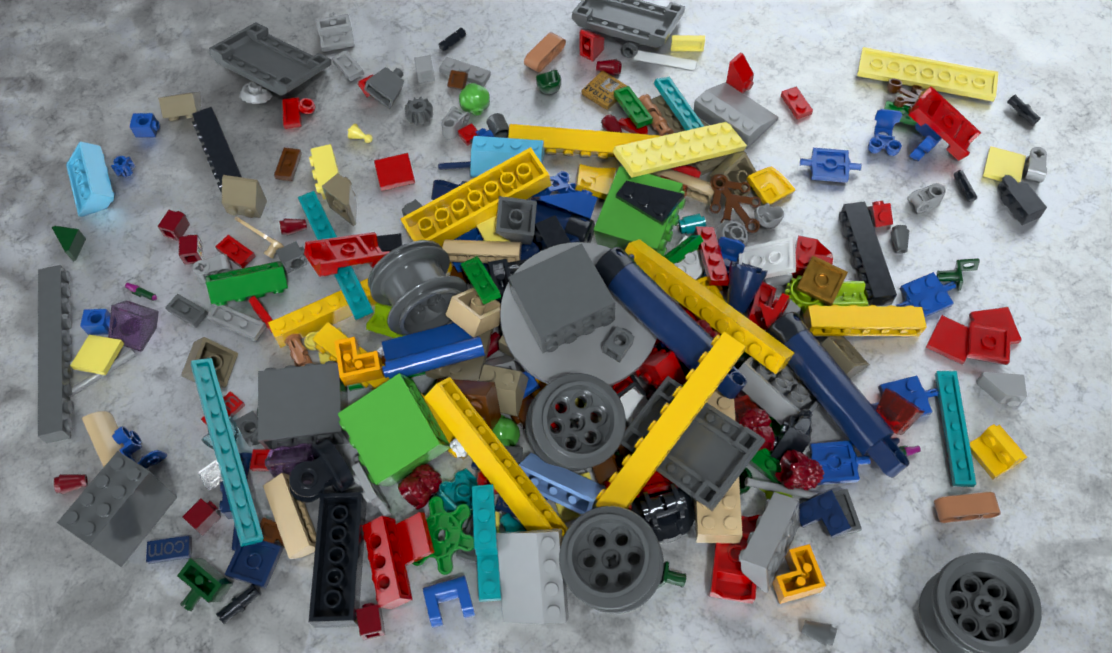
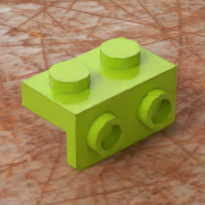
M844 281L832 305L868 306V301L864 294L865 282Z
M376 303L375 313L366 323V330L395 338L397 333L391 331L387 323L392 307Z

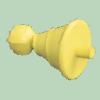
M353 124L348 128V139H364L366 143L372 142V135H365L357 124Z

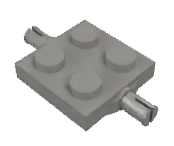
M358 456L354 457L355 465L352 466L355 474L353 478L364 489L362 492L364 499L367 503L371 502L374 508L377 507L383 516L390 517L392 515L389 510L390 505L379 485L373 484L370 481L368 469L361 464Z

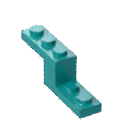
M493 484L472 486L474 549L477 555L479 602L501 600L494 486Z

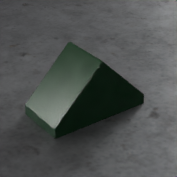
M51 227L65 253L73 262L76 261L86 241L84 235L79 229Z

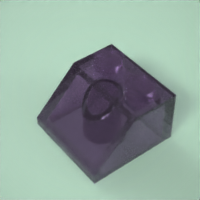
M127 300L111 305L108 338L122 340L124 342L123 346L140 352L143 351L157 329L159 311Z
M302 443L295 447L280 446L277 449H272L265 460V466L274 478L281 473L290 475L292 469L297 464L305 461H314L311 453L312 446L311 444Z

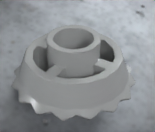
M253 81L245 84L239 93V98H242V101L252 103L253 105L256 103H266L273 97L269 89Z
M725 220L716 228L718 243L720 237H727L739 240L745 247L747 246L748 233L741 223Z

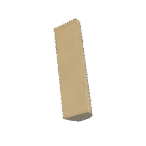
M672 169L649 173L683 183L685 196L710 206L713 202L714 190L707 181Z
M445 239L443 249L449 255L450 262H465L476 256L479 257L482 263L507 259L508 262L521 260V242Z
M99 411L82 417V420L104 467L117 451L120 452L124 444L121 443L119 445L113 439L112 435L118 429L113 415L110 412Z
M281 473L263 485L288 557L289 559H295L315 552L316 532L305 503L297 501L290 492V475Z

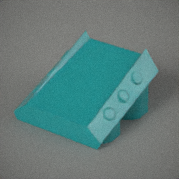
M465 468L457 472L450 482L444 481L441 483L438 492L433 497L438 496L443 499L445 511L448 513L456 510L460 504H466L469 506L472 515V486H479L477 478Z

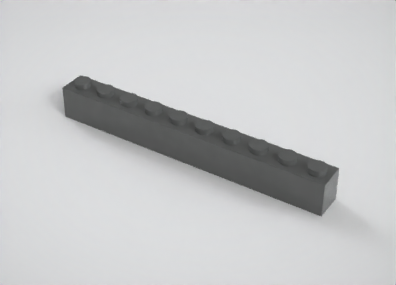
M61 265L38 269V437L47 444L70 439L71 431L73 430L71 420L73 406L69 397L73 394L70 385V378H72L70 345L72 344V339L69 329L72 327L69 319V313H71L69 282L71 277L69 272L65 271Z

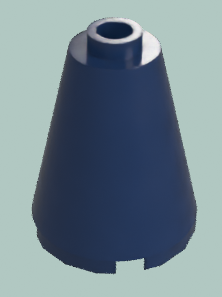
M731 261L729 266L727 304L740 313H746L768 271L749 264L742 263L740 265L736 261Z

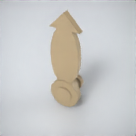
M235 217L236 221L271 243L268 249L264 251L265 255L273 259L276 250L285 247L279 241L268 237L239 217Z

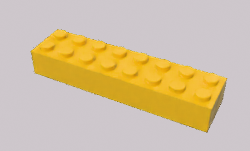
M530 147L400 218L412 242L429 240L443 246L445 239L454 240L476 228V225L497 216L499 196L526 200L550 187V176Z

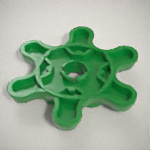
M435 496L429 501L430 515L426 519L434 553L412 564L421 566L429 558H434L437 561L440 574L447 575L453 571L452 558L458 549L467 552L474 549V537L465 535L462 530L464 522L471 515V510L468 505L460 504L456 510L448 513L445 511L443 499ZM446 530L445 540L439 541L438 535L440 531Z

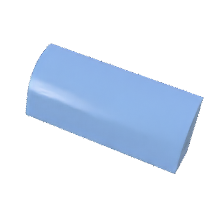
M530 453L519 464L543 497L581 515L596 508L595 504L598 502L596 497L602 489H605V486L566 468L545 463L533 453Z

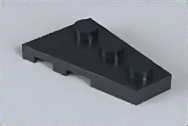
M626 181L617 192L616 198L663 226L684 198V194Z

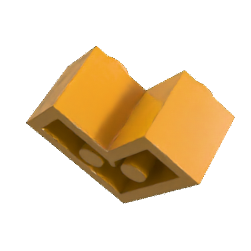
M355 337L334 341L339 376L345 386L385 378L382 369V359L378 351L360 354L359 344Z
M810 544L789 549L785 559L790 572L776 576L772 583L779 604L821 593L826 587Z

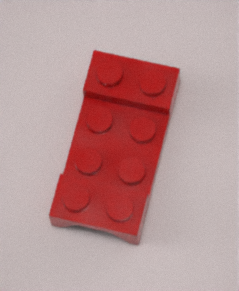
M932 86L921 92L908 114L920 126L926 123L949 144L946 150L958 161L970 154L967 150L970 143L981 134L970 121Z
M371 232L305 242L304 255L320 277L337 274L339 267L369 263L373 268L390 251L382 252L378 247L377 234Z
M759 514L750 517L741 516L742 538L740 543H715L709 597L749 604L754 603L757 585L741 571L739 555L741 550L746 549L748 545L749 534L756 529Z

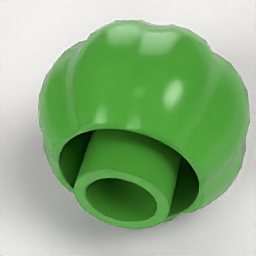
M475 83L466 85L459 95L461 109L475 116L483 114V111L490 104L488 90Z
M501 415L492 431L504 446L515 447L520 438L519 427L513 420Z

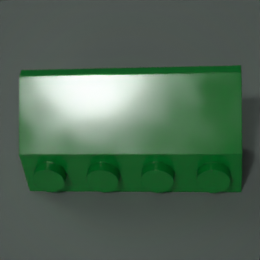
M281 261L206 276V286L211 304H216V306L225 305L230 300H235V302L244 301L249 296L263 297L268 292H273V294L282 293L284 289L288 288Z

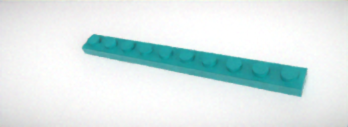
M315 191L299 196L298 200L317 240L336 238L337 236ZM352 266L339 267L337 274H334L355 320L374 313Z
M212 358L193 360L190 364L240 546L262 542L264 538Z

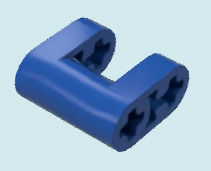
M465 575L423 588L432 628L443 625L439 604L459 598L464 619L475 616Z

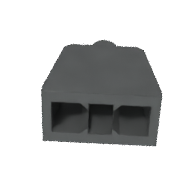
M385 67L366 81L364 90L390 109L402 90L404 80L401 77L404 74L399 68L392 72Z

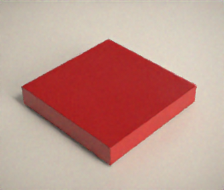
M408 153L374 160L381 191L415 184Z
M1009 307L973 311L969 314L971 321L1011 328L1010 345L1018 344L1022 341Z
M941 315L926 348L963 365L967 358L968 327Z
M970 321L968 326L967 358L1008 365L1010 362L1011 328Z
M419 512L396 524L405 566L434 553L425 513Z

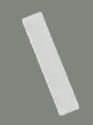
M640 50L634 56V60L688 70H695L697 64L696 60Z

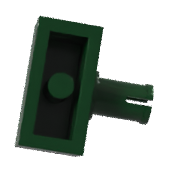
M190 558L177 575L178 578L191 588L190 592L180 603L188 611H193L201 597L208 603L220 602L233 585L232 582L203 558Z

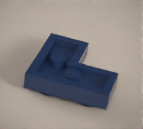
M832 490L799 504V521L803 528L823 519L832 538L852 530Z

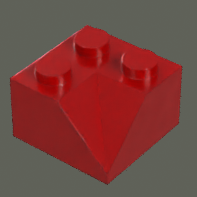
M798 235L795 244L796 272L792 273L794 279L798 275L803 276L812 256L833 264L832 252L818 239Z

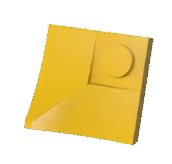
M580 164L577 170L575 190H587L593 193L592 196L606 200L613 183L616 168H597Z
M772 166L761 169L746 178L754 192L761 199L763 205L766 203L772 205L795 191L792 184Z

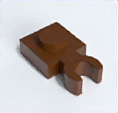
M263 517L260 522L263 541L273 544L279 541L281 546L285 548L276 522Z

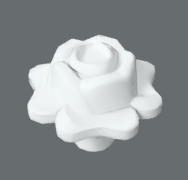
M456 438L450 442V448L456 453L457 457H466L467 452Z

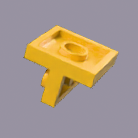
M995 424L991 425L980 437L970 442L971 454L993 480L1027 458L1025 453L1000 424L998 426H995Z

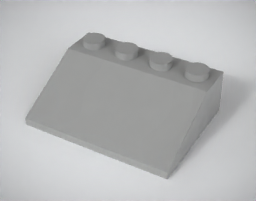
M726 82L705 90L695 99L693 110L699 118L710 125L723 122L730 124L747 145L745 149H748L779 118Z
M750 357L738 369L747 380V384L742 390L749 396L751 401L766 410V413L773 417L780 426L784 421L787 422L791 416L796 417L800 410L805 408L813 412L819 404L818 400L788 364L783 370L774 374L756 359Z
M562 528L497 533L503 622L532 624L567 622L569 618L567 587L559 564V552L563 539Z

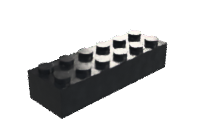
M362 492L320 493L308 620L314 628L358 627L356 609L360 608L364 550L362 525L366 521L367 502Z

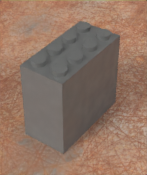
M582 244L508 277L511 294L542 353L547 351L553 352L560 345L572 343L577 337L584 334L589 335L596 328L608 326L615 320L616 302Z
M328 361L325 364L319 365L309 363L301 367L290 365L282 369L266 368L264 371H258V441L265 449H273L274 452L312 448V444L315 443L317 445L326 439L331 441L333 445L349 444V434L340 426V418L337 414L348 407L347 386L340 379L338 362Z
M117 451L57 523L122 567L177 497L149 470Z

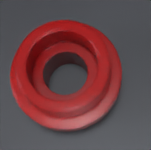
M303 98L298 104V109L304 114H311L315 111V104L311 99Z

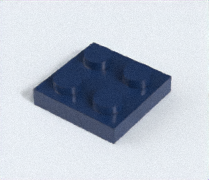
M266 541L241 547L239 542L224 575L266 589L283 551V547Z

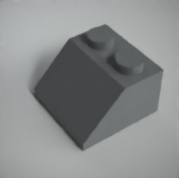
M499 196L495 233L511 242L531 245L535 230L537 201Z

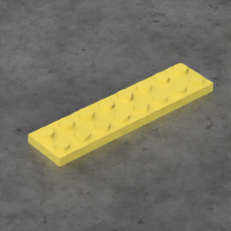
M863 47L857 76L886 82L894 78L900 80L902 85H918L924 89L932 86L936 91L994 102L999 72Z
M723 122L615 146L613 153L631 178L744 151L747 145L730 124Z

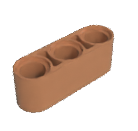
M553 32L548 33L526 55L524 65L538 73L541 72L564 49L566 40Z
M994 492L946 496L934 500L940 523L988 519L1001 515Z

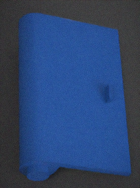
M455 323L382 342L386 365L382 366L385 378L389 377V379L399 373L411 376L485 356L480 336L473 338Z

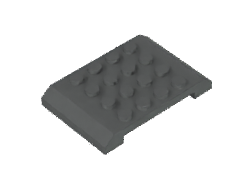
M581 0L572 12V20L579 27L590 29L594 32H601L608 36H615L626 41H633L640 45L657 48L665 45L682 17L685 6L670 2L667 7L642 0Z
M257 22L209 48V53L216 63L280 96L290 92L332 65L330 58L320 53L312 56L270 35L268 28Z
M667 376L626 429L621 445L633 454L636 451L635 444L641 437L645 439L649 433L647 430L649 425L654 420H659L662 416L660 413L661 409L666 403L671 404L675 398L673 396L674 392L679 386L683 387V385ZM706 402L656 471L707 509L713 511L766 440Z

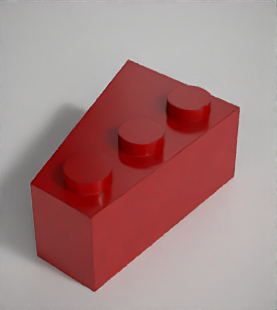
M653 347L650 355L640 368L633 373L637 378H643L648 385H654L656 389L659 388L667 376L681 385L688 381L685 379L686 376L674 352L669 351L666 353L665 349L658 351L655 347Z

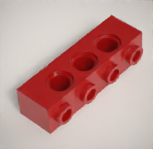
M380 516L362 525L363 537L368 552L367 557L370 562L372 580L376 591V601L379 608L394 609L413 600L395 519Z

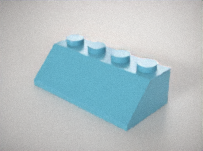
M474 136L471 148L470 176L477 177L530 147L543 164L545 155L544 141Z
M80 141L66 166L79 217H83L107 209L109 204L113 202L115 195L112 191L111 180L108 176V168L104 161L101 146Z

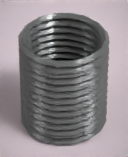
M500 113L489 116L486 123L494 137L508 138L509 127L504 116Z

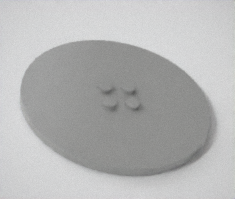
M583 242L552 246L533 255L514 274L579 244L584 246L595 266L598 260L611 248ZM509 282L503 294L500 316L505 343L520 366L530 375L546 384L563 375L583 373L595 376L610 386L615 385L628 378L640 368L650 355L657 337L610 292L616 302L615 320L610 325L598 327L589 335H581L572 343H564L553 352L547 351L542 353L511 294ZM617 326L621 329L629 330L635 336L632 346L620 363L603 353L604 344ZM620 340L615 341L619 346L624 345V342Z

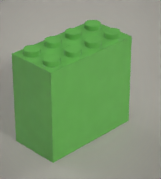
M619 166L594 227L596 242L598 245L611 249L619 246L625 251L628 243L640 239L664 256L667 252V242H671L673 237V226H677L680 216L678 213L680 210H683L686 200L682 199L662 226L617 199L616 194L626 181L683 193L685 196L683 183L651 174L631 178L625 168Z
M400 373L337 413L340 418V426L343 430L347 431L350 436L348 438L350 444L359 453V461L369 471L368 477L370 481L379 486H393L410 475L416 467L429 463L450 449V443L414 380Z

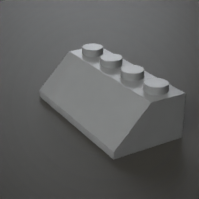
M774 492L771 500L767 499L764 513L762 516L759 515L756 529L749 534L748 545L746 549L741 550L739 555L741 571L766 593H768L799 528V500Z

